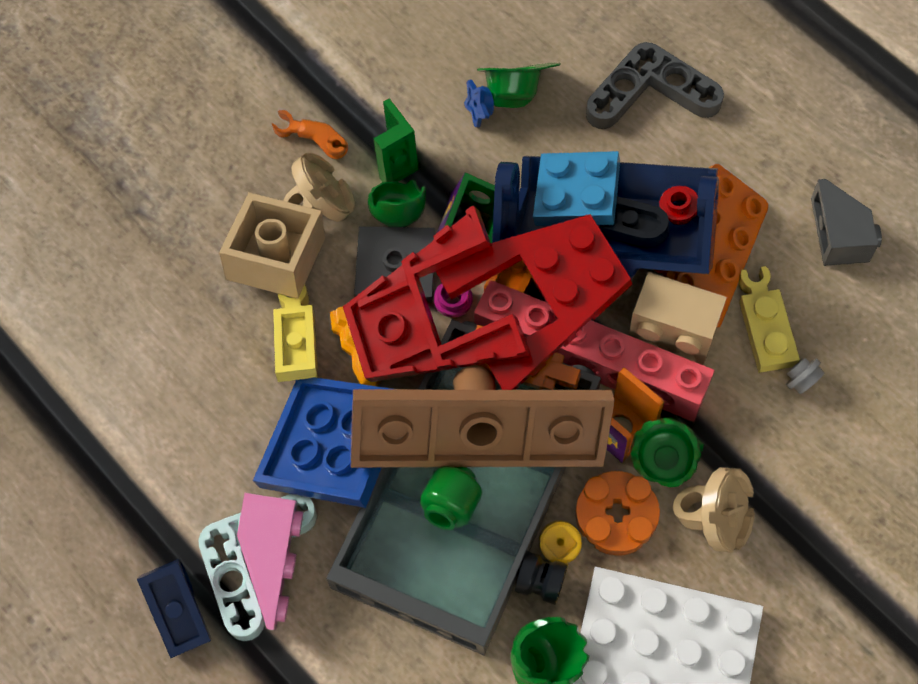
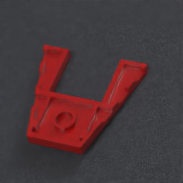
M474 205L469 207L465 211L466 215L451 227L446 225L433 236L434 240L417 254L412 252L401 261L402 265L387 277L382 275L343 306L366 380L377 382L531 355L519 320L514 314H510L443 345L441 344L420 278L492 246L480 212Z
M591 214L491 243L492 246L435 271L452 300L522 260L557 319L555 322L525 338L530 356L487 363L502 390H516L530 376L533 378L546 366L545 362L563 345L566 347L577 337L576 333L592 318L595 320L632 285L630 276Z

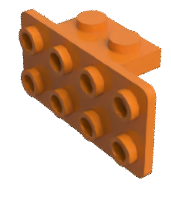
M714 164L709 168H718L719 197L712 270L709 274L653 270L658 274L664 272L662 275L664 277L727 297L719 319L718 328L722 325L739 283L741 270L745 268L769 206L767 200L720 164Z

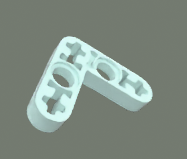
M294 494L281 497L282 499L295 500L301 510L308 509L303 513L304 520L302 521L300 535L311 530L317 519L316 508L309 497ZM241 513L206 526L200 533L198 542L225 627L237 640L249 641L260 635L265 621L237 537ZM220 534L224 540L229 539L224 543V549L229 558L228 561L221 562L216 549L208 547L214 544V536ZM233 570L240 572L243 576V582L239 589L233 592L221 589L220 581L225 573ZM248 594L250 595V598H249V599H243V598H245ZM242 600L244 609L249 616L255 615L254 618L249 620L250 628L243 630L240 625H234V622L239 620V613L234 603L226 607L227 602Z

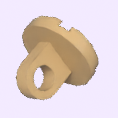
M308 152L293 162L291 167L292 174L297 185L286 194L283 201L297 205L303 201L302 206L321 210L322 215L336 222L345 220L354 211V196L348 184L342 178L339 181L336 180L332 175L335 169L328 161L319 155Z
M720 467L711 474L706 486L696 485L683 489L673 502V511L684 527L703 530L709 546L715 551L733 552L732 550L734 549L740 550L746 544L753 527L754 508H748V497H753L754 494L749 477L741 469ZM702 502L701 508L697 511L687 513L689 507L694 503Z

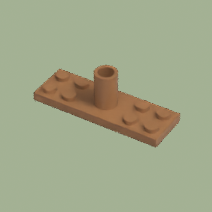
M478 365L467 366L457 372L453 379L454 390L353 389L351 468L444 466L604 467L615 402L612 390H496L491 371Z

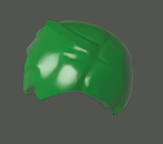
M674 418L650 420L645 422L642 428L634 434L630 449L631 461L635 470L648 481L658 482L662 486L678 487L689 480L697 471V464L700 461L704 443L697 439L692 429Z
M546 617L534 620L522 627L514 638L510 659L517 683L573 684L583 675V668L590 655L583 651L587 645V639L579 632L578 626L566 622L565 618Z

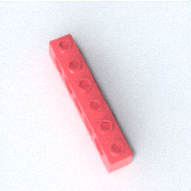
M492 280L489 281L474 311V323L480 326H486L510 314H514L519 320L525 338L557 320L547 302ZM592 320L576 333L577 337L566 347L563 345L556 352L564 355L563 363L570 366L582 365L591 369L596 376L601 377L600 384L614 390L616 389L618 373L622 368H626L663 399V410L692 422L697 417L715 371Z

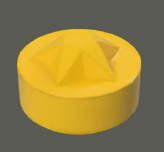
M556 520L548 523L542 529L539 536V546L543 555L549 561L554 562L557 560L569 563L579 555L582 548V539L579 531L573 524L564 520Z

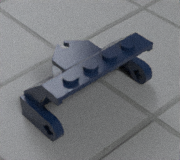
M523 156L521 188L518 163L500 162L498 164L495 176L492 243L548 227L535 226L533 219L540 156ZM620 162L618 197L659 207L662 194L674 186H687L698 195L697 215L686 224L678 225L669 221V236L665 242L658 246L642 247L605 237L631 279L640 268L701 274L710 273L714 260L719 197L718 168ZM679 200L673 202L672 204L676 206H682L686 203V201Z

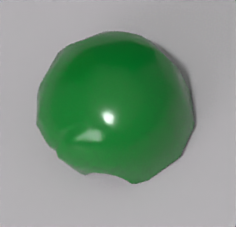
M410 180L406 185L399 182H382L373 187L368 195V208L371 215L388 227H407L417 222L424 213L426 187L423 186L420 191L415 180Z

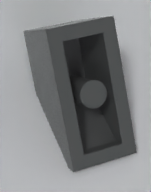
M818 179L811 196L823 266L870 262L876 249L881 246L882 242L881 228L878 224H874L872 210L827 179Z

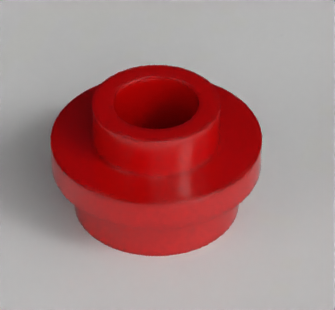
M674 186L662 194L659 207L667 213L671 223L678 225L686 224L697 215L698 195L687 186ZM679 200L686 201V203L682 206H676L672 204L673 202Z

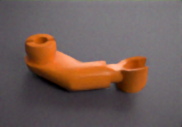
M278 111V115L290 123L286 129H280L272 123V128L279 137H288L292 133H296L298 137L313 140L332 159H340L346 155L348 143L329 124L306 119L301 121L294 120L288 111Z

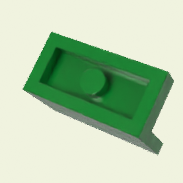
M388 98L383 101L387 131L374 138V146L381 181L399 182L418 171L415 131L391 99Z

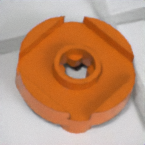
M610 471L592 477L586 482L577 500L575 517L579 532L590 543L595 545L594 548L608 555L621 556L636 552L649 541L656 531L660 517L658 499L652 491L650 483L645 478L628 472ZM613 504H621L622 508L627 509L629 515L623 516L620 523L614 522L612 515H606L605 510L611 509Z

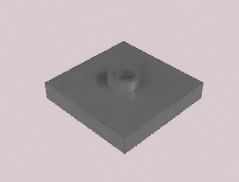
M359 226L354 297L382 275L387 277L402 265L401 261L412 252L417 254L434 240L433 236L436 234L435 228ZM434 272L420 278L428 303H432Z

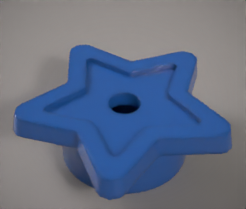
M471 79L466 82L468 96L464 106L471 112L474 126L480 127L482 119H489V116L493 114L494 101L487 87L481 86L477 88Z

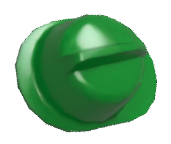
M545 63L512 69L479 68L477 71L485 72L487 88L493 96L495 107L520 108L530 103L536 95L541 70L559 66L561 63Z

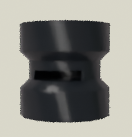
M527 551L520 569L515 592L526 596L534 593L540 595L543 601L556 605L568 564L557 560L552 563L542 560L539 554Z

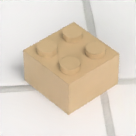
M248 192L219 252L225 279L299 298L325 240L321 210Z
M648 271L633 311L629 336L704 365L727 297Z

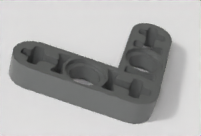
M643 42L636 45L590 96L587 101L586 118L593 127L598 129L612 127L648 86H651L693 114L702 118H709L719 113L724 98V91L717 82L658 45ZM648 58L652 59V62L648 61L641 67L640 73L637 71L639 69L640 59L643 61L647 60ZM671 74H679L685 78L686 83L674 86L667 82L666 77ZM626 79L631 81L635 87L631 91L625 92L618 90L615 83ZM707 95L712 97V100L708 99L705 103L700 101V97L705 98ZM610 97L612 101L609 112L597 113V108L602 110L609 103Z

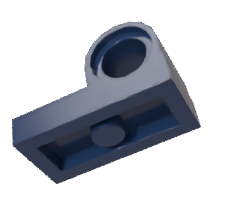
M180 559L144 573L137 578L170 659L211 641L210 633L194 598L195 594L191 581Z

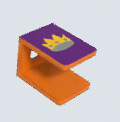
M622 368L618 373L614 394L615 402L606 449L621 463L630 456L634 434L642 428L645 422L660 419L664 405L662 398L626 368ZM624 417L628 419L632 424L631 433L613 418Z

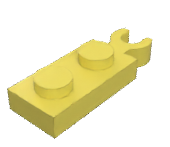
M766 266L761 267L759 272L761 281L759 282L751 281L747 270H741L739 286L747 295H741L739 304L758 373L795 366L800 361L780 289L768 291V284L771 278L769 269Z
M304 285L299 298H289L286 295L278 294L281 308L273 309L275 374L278 382L318 377L315 314L313 306L308 305L309 296Z

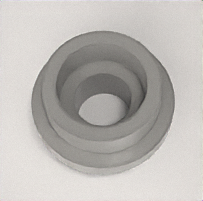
M806 358L799 361L787 372L791 378L786 384L788 388H795L799 394L809 389L825 374L819 367L821 362L817 358L811 362Z

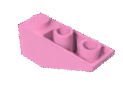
M244 493L237 537L266 628L276 630L277 621L285 622L289 597L282 596L284 579L293 578L296 554L289 553L292 536H300L303 512L296 511L297 502L295 500Z

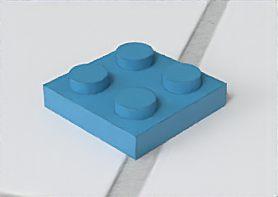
M619 151L541 154L533 211L535 226H551L591 214L597 225H614L620 171Z

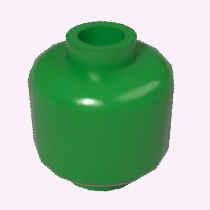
M444 466L433 472L420 499L424 516L431 524L443 530H453L454 528L463 527L470 522L483 493L473 471L467 467Z

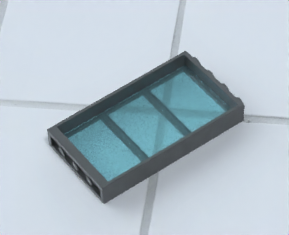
M452 319L442 338L441 344L443 345L476 330L477 324L470 321L461 323ZM571 366L581 370V377L576 390H599L601 377L596 376L591 369L585 366ZM465 367L426 373L418 390H454L453 379L457 372ZM493 375L496 390H502L498 381ZM521 384L516 390L539 389ZM557 384L554 387V390H575ZM382 467L367 507L360 508L326 578L330 588L485 656L518 580L527 551L530 552L566 467H467L473 471L476 476L475 479L482 488V498L470 522L463 527L454 528L453 530H443L431 524L425 518L420 504L421 494L430 477L440 467Z

